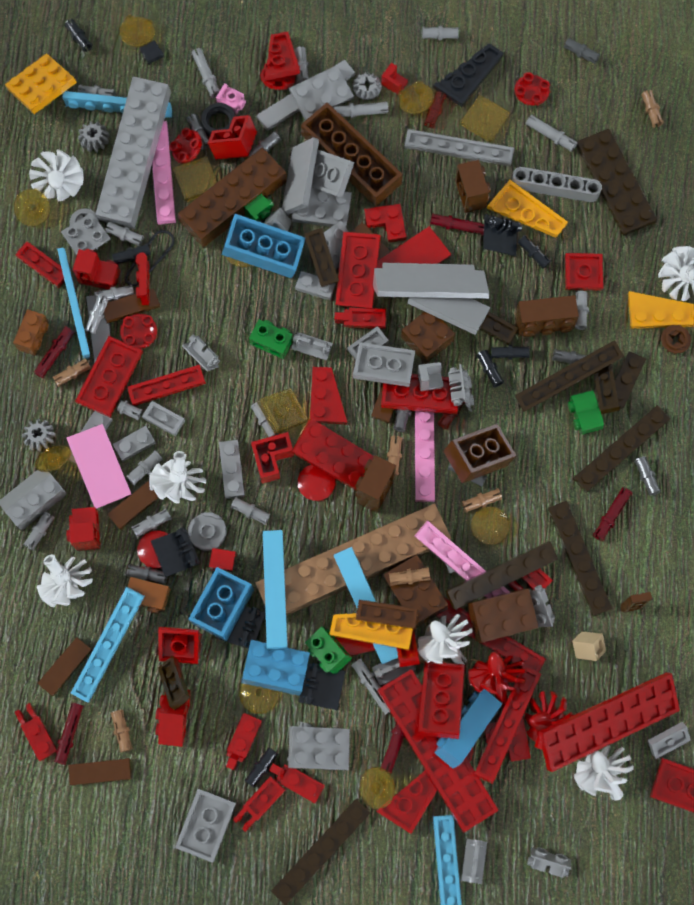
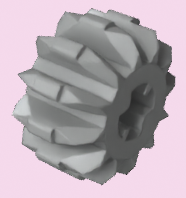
M90 121L88 126L83 124L84 129H79L80 135L78 136L82 148H87L89 152L93 149L95 152H98V148L104 150V144L109 142V133L106 131V127L100 125L98 121L95 124Z
M37 419L36 424L30 421L29 424L31 426H25L24 430L26 433L22 434V437L25 439V445H29L31 450L37 448L38 452H41L42 447L46 450L49 449L47 444H54L51 438L56 437L55 432H52L54 427L48 425L49 423L46 420L41 423V420Z

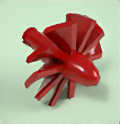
M493 652L485 663L479 660L475 663L473 669L468 670V679L470 686L473 685L477 692L485 689L495 694V698L502 703V708H504L508 700L506 691L515 689L508 685V682H525L526 679L517 678L516 676L527 673V670L516 669L524 664L523 660L507 665L513 659V656L509 655L502 659L500 654Z
M542 691L539 694L542 709H540L534 698H531V712L536 714L525 713V719L530 727L526 733L536 742L534 746L541 750L542 746L538 731L575 715L572 712L567 715L563 714L567 708L565 697L562 698L560 706L556 711L555 702L557 694L554 691H550V705L546 702L545 691Z

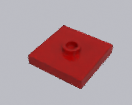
M565 253V290L603 291V254Z

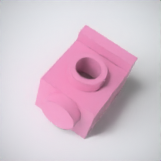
M225 83L216 97L217 103L227 104L233 109L235 115L244 108L246 103L243 93L228 87Z

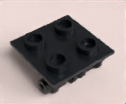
M485 214L483 249L516 256L517 232L522 230L523 225L518 221Z
M180 528L176 532L151 540L165 577L200 564L186 528Z
M245 607L226 642L249 649L250 641L257 640L266 613L259 611L255 607Z
M308 663L299 703L338 711L346 671L340 670L337 674L326 673L319 664Z

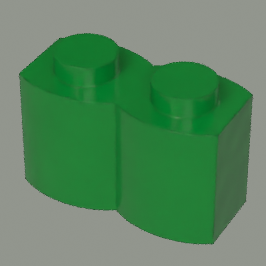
M594 391L572 395L570 402H568V408L570 413H573L575 416L573 420L575 430H579L580 435L602 430L604 422Z

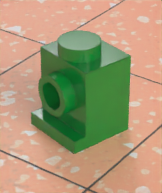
M260 194L245 206V213L249 219L260 222V220H265L271 214V208L274 204L268 197L265 198Z

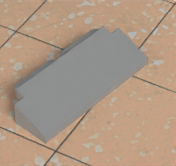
M383 263L382 268H374L373 288L378 297L489 298L484 270H475L474 265Z

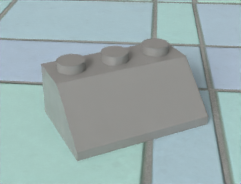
M41 466L0 499V506L15 525L23 531L39 518L44 511L46 512L66 496L67 493L48 470Z

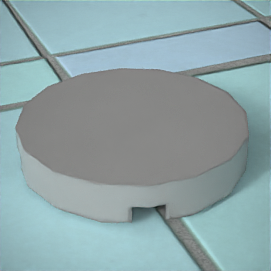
M204 512L191 520L188 527V536L196 548L202 551H212V548L218 549L224 543L227 537V528L219 515Z

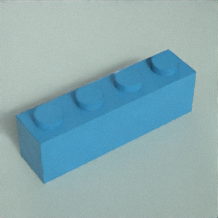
M485 689L481 692L474 691L468 698L469 704L462 707L459 739L441 737L436 744L438 748L434 753L452 769L463 762L502 705L499 700Z

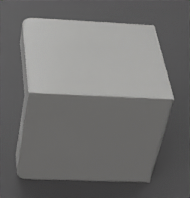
M280 207L265 219L264 224L288 232L292 221Z
M441 362L418 365V379L421 391L443 388Z

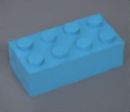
M234 214L221 255L292 278L298 266L305 237Z

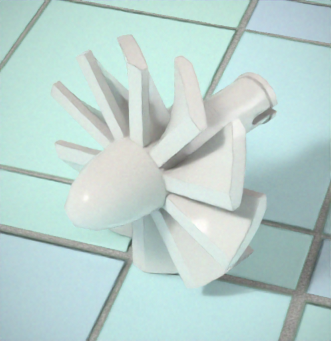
M56 150L57 155L53 152H42L40 154L50 163V166H47L40 158L32 161L31 166L46 170L45 172L30 169L29 177L31 180L41 176L46 177L44 180L31 184L32 188L41 192L45 185L49 183L42 195L43 198H57L58 201H63L71 195L74 197L81 185H83V168L80 167L75 156L72 155L70 157L61 150Z
M679 246L673 248L672 252L662 259V262L665 264L661 268L658 278L671 277V279H663L662 291L664 293L677 282L676 287L669 294L674 300H677L679 289L683 286L684 291L681 301H686L690 298L688 291L689 283L694 293V248Z
M182 451L175 452L174 459L167 461L162 466L159 463L156 464L152 473H150V490H154L161 500L167 497L174 503H180V498L182 497L194 501L196 498L187 489L194 490L197 493H204L205 491L204 488L197 487L192 483L201 482L206 484V479L191 476L201 473L203 470L192 468L187 471L186 467L191 462H185L186 454Z
M48 555L43 563L51 573L49 575L44 572L41 585H37L38 593L43 602L51 607H55L56 604L67 606L70 604V599L83 596L85 592L80 590L78 585L84 587L93 582L92 578L78 580L92 572L91 567L84 571H79L82 565L87 563L85 560L80 561L70 569L75 557H71L63 566L60 565V562L57 561L54 555Z
M456 614L450 620V624L447 627L446 616L441 617L439 621L431 622L426 628L425 636L418 638L419 648L417 650L421 657L427 663L432 661L442 664L443 658H451L455 664H465L464 662H467V659L459 649L469 645L470 641L458 642V640L473 632L472 628L460 632L469 623L467 619L455 626L460 617L459 614Z
M608 745L601 752L597 750L589 754L585 762L579 761L574 778L582 791L585 790L591 795H596L597 791L608 792L611 799L617 801L623 797V792L618 784L628 781L625 778L617 777V774L628 773L634 767L619 768L626 761L631 760V757L627 755L616 760L625 750L623 747H620L608 758L611 747Z

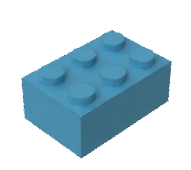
M216 567L188 620L193 625L227 641L255 589L252 584Z
M251 640L241 683L300 696L310 653L291 648L267 649V643Z

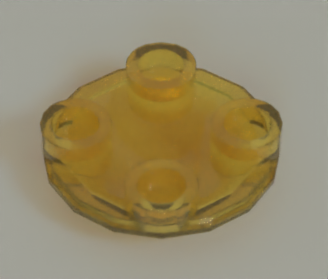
M129 15L122 23L119 34L127 45L140 47L152 40L155 29L150 19Z
M416 81L398 94L401 109L410 114H419L426 111L434 100L432 89L422 81Z
M485 507L475 513L471 529L473 536L485 544H499L507 537L510 522L502 510L496 507Z

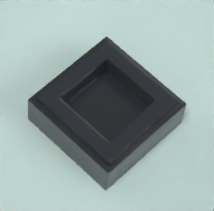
M155 40L139 48L148 65L164 57Z

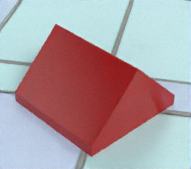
M169 627L158 628L159 661L165 662L173 655L178 659L179 663L198 664L201 644V632L199 630Z

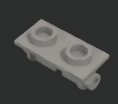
M297 332V335H294V343L291 349L327 361L333 343Z
M192 335L189 338L191 342L182 345L188 354L207 372L219 367V356L209 347L204 351L203 349L206 344L199 336Z
M542 585L534 587L535 590H529L538 627H553L552 623L555 622V615H553L550 604H545L548 601L545 588H542Z
M398 658L371 667L380 686L396 679L411 669L413 671L416 670L414 665L400 667Z
M467 839L461 881L482 884L487 842Z
M531 847V857L528 858L527 865L531 866L530 868L545 872L548 865L550 866L549 874L562 878L563 876L568 877L569 869H571V859H568L563 854L555 855L548 853L543 848L538 847L535 849Z

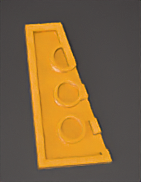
M511 180L505 184L487 205V209L555 238L568 224V221Z
M631 291L628 292L631 329L667 328L671 325L694 327V304Z
M357 613L333 615L330 630L331 636L405 650L410 648L413 629L356 620Z

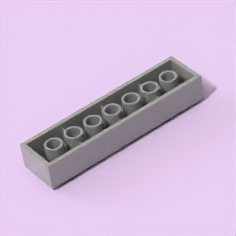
M138 77L132 78L95 214L99 221L107 223L111 221L114 224L135 229L171 95L168 84Z

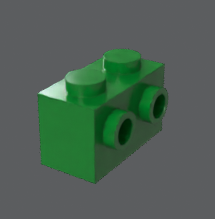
M258 319L249 337L250 345L284 360L293 342V334L286 328L282 327L280 329L275 327L268 320L262 321Z
M321 626L305 642L309 647L307 651L313 658H318L321 662L319 664L326 673L337 674L352 659V656L335 636H331L330 630Z

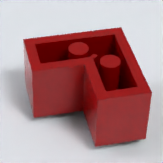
M250 115L233 117L229 129L212 131L208 145L215 159L249 156L257 134Z
M91 249L78 250L72 269L79 284L109 290L111 287L116 288L121 272L116 262L106 260V262L100 261L97 253Z
M286 432L251 442L262 484L281 479L276 461L294 456L291 453L293 448L289 433Z
M96 507L72 509V515H69V530L66 531L67 541L77 551L100 549L99 513Z
M166 693L164 695L161 694L160 708L157 707L155 717L156 720H159L155 729V735L158 736V744L182 747L186 735V718L190 707V698L174 710L169 706Z

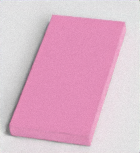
M103 424L66 438L96 509L131 495Z

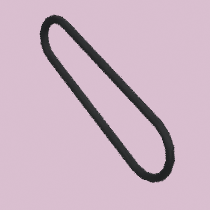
M167 230L157 231L155 234H153V236L148 242V245H150L155 236L160 233H167L172 238L171 245L155 262V264L149 269V273L157 266V264L164 258V256L171 250V248L174 245V236L171 232ZM136 261L132 264V266L125 275L126 283L132 286L139 285V283L132 284L128 281V275L135 267Z

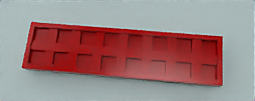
M411 669L379 688L377 692L464 833L499 810L480 779L474 776L475 771L466 757L460 765L452 769L434 753L438 748L436 744L441 737L418 735L423 686Z
M666 672L538 731L547 770L554 772L679 712L680 708L672 673Z

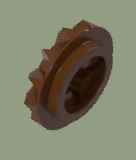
M680 325L668 326L664 329L660 338L662 347L667 352L674 354L683 353L691 344L690 333ZM679 334L680 336L678 337V341L680 343L676 342L674 345H672V338H675Z

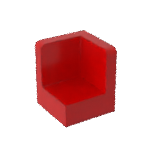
M390 63L381 76V85L398 95L401 94L408 84V79L397 74V66L393 63Z
M212 548L209 563L210 570L215 571L216 567L222 570L232 571L234 560L237 558L236 552Z

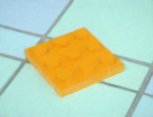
M45 54L17 76L13 77L5 86L25 107L35 114L77 82L52 57Z

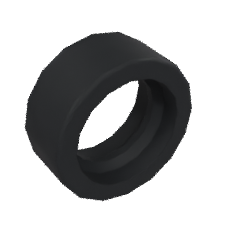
M213 103L207 106L201 117L206 134L210 137L214 130L229 129L235 113L230 106L224 103ZM221 113L229 117V124L222 129L212 128L208 122L210 117L215 114Z

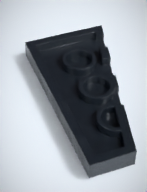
M489 43L475 53L466 63L463 62L455 71L448 73L440 82L433 84V89L460 107H463L501 60L504 52Z

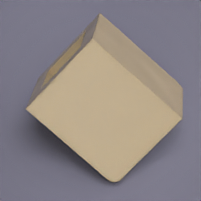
M583 631L572 641L575 656L578 659L597 661L606 652L603 634Z

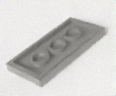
M315 137L292 147L282 210L286 215L308 206L319 139Z
M409 297L408 304L475 335L490 310L489 306L471 298Z

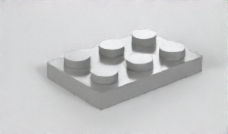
M337 65L289 89L305 121L326 103H329L334 108V106L337 107L354 97Z
M317 150L311 187L343 198L354 162Z
M311 187L308 206L293 212L292 222L332 227L339 221H342L347 228L352 193L344 192L343 198Z
M359 342L353 378L409 387L415 350Z
M289 727L288 768L349 770L350 729Z
M198 789L175 848L214 863L236 803Z

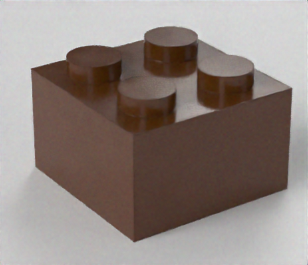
M479 159L457 165L455 183L465 213L486 208L487 201H489L491 188L489 182L485 181V168L483 165H480Z
M425 311L403 328L401 338L412 350H415V353L425 364L449 346L455 337V333L442 319Z

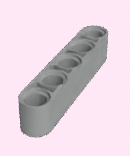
M526 167L516 168L511 180L528 192L585 202L597 201L602 190L601 183L595 179ZM516 177H522L524 180H519ZM534 180H540L542 183H536ZM553 183H558L560 186H554ZM571 186H575V187H577L578 189H577V190L572 189ZM589 189H593L596 192L592 193L589 191Z

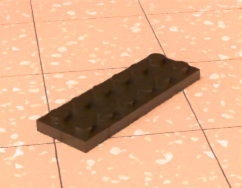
M608 128L578 140L576 147L593 179L601 183V195L622 235L625 236L656 223L657 218L610 129Z

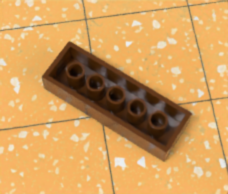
M329 103L324 104L301 124V135L306 140L313 137L319 139L318 150L354 162L348 181L375 207L402 184L403 174Z
M262 147L178 213L180 223L204 248L230 227L234 214L246 215L245 206L260 194L267 198L287 182L286 172Z

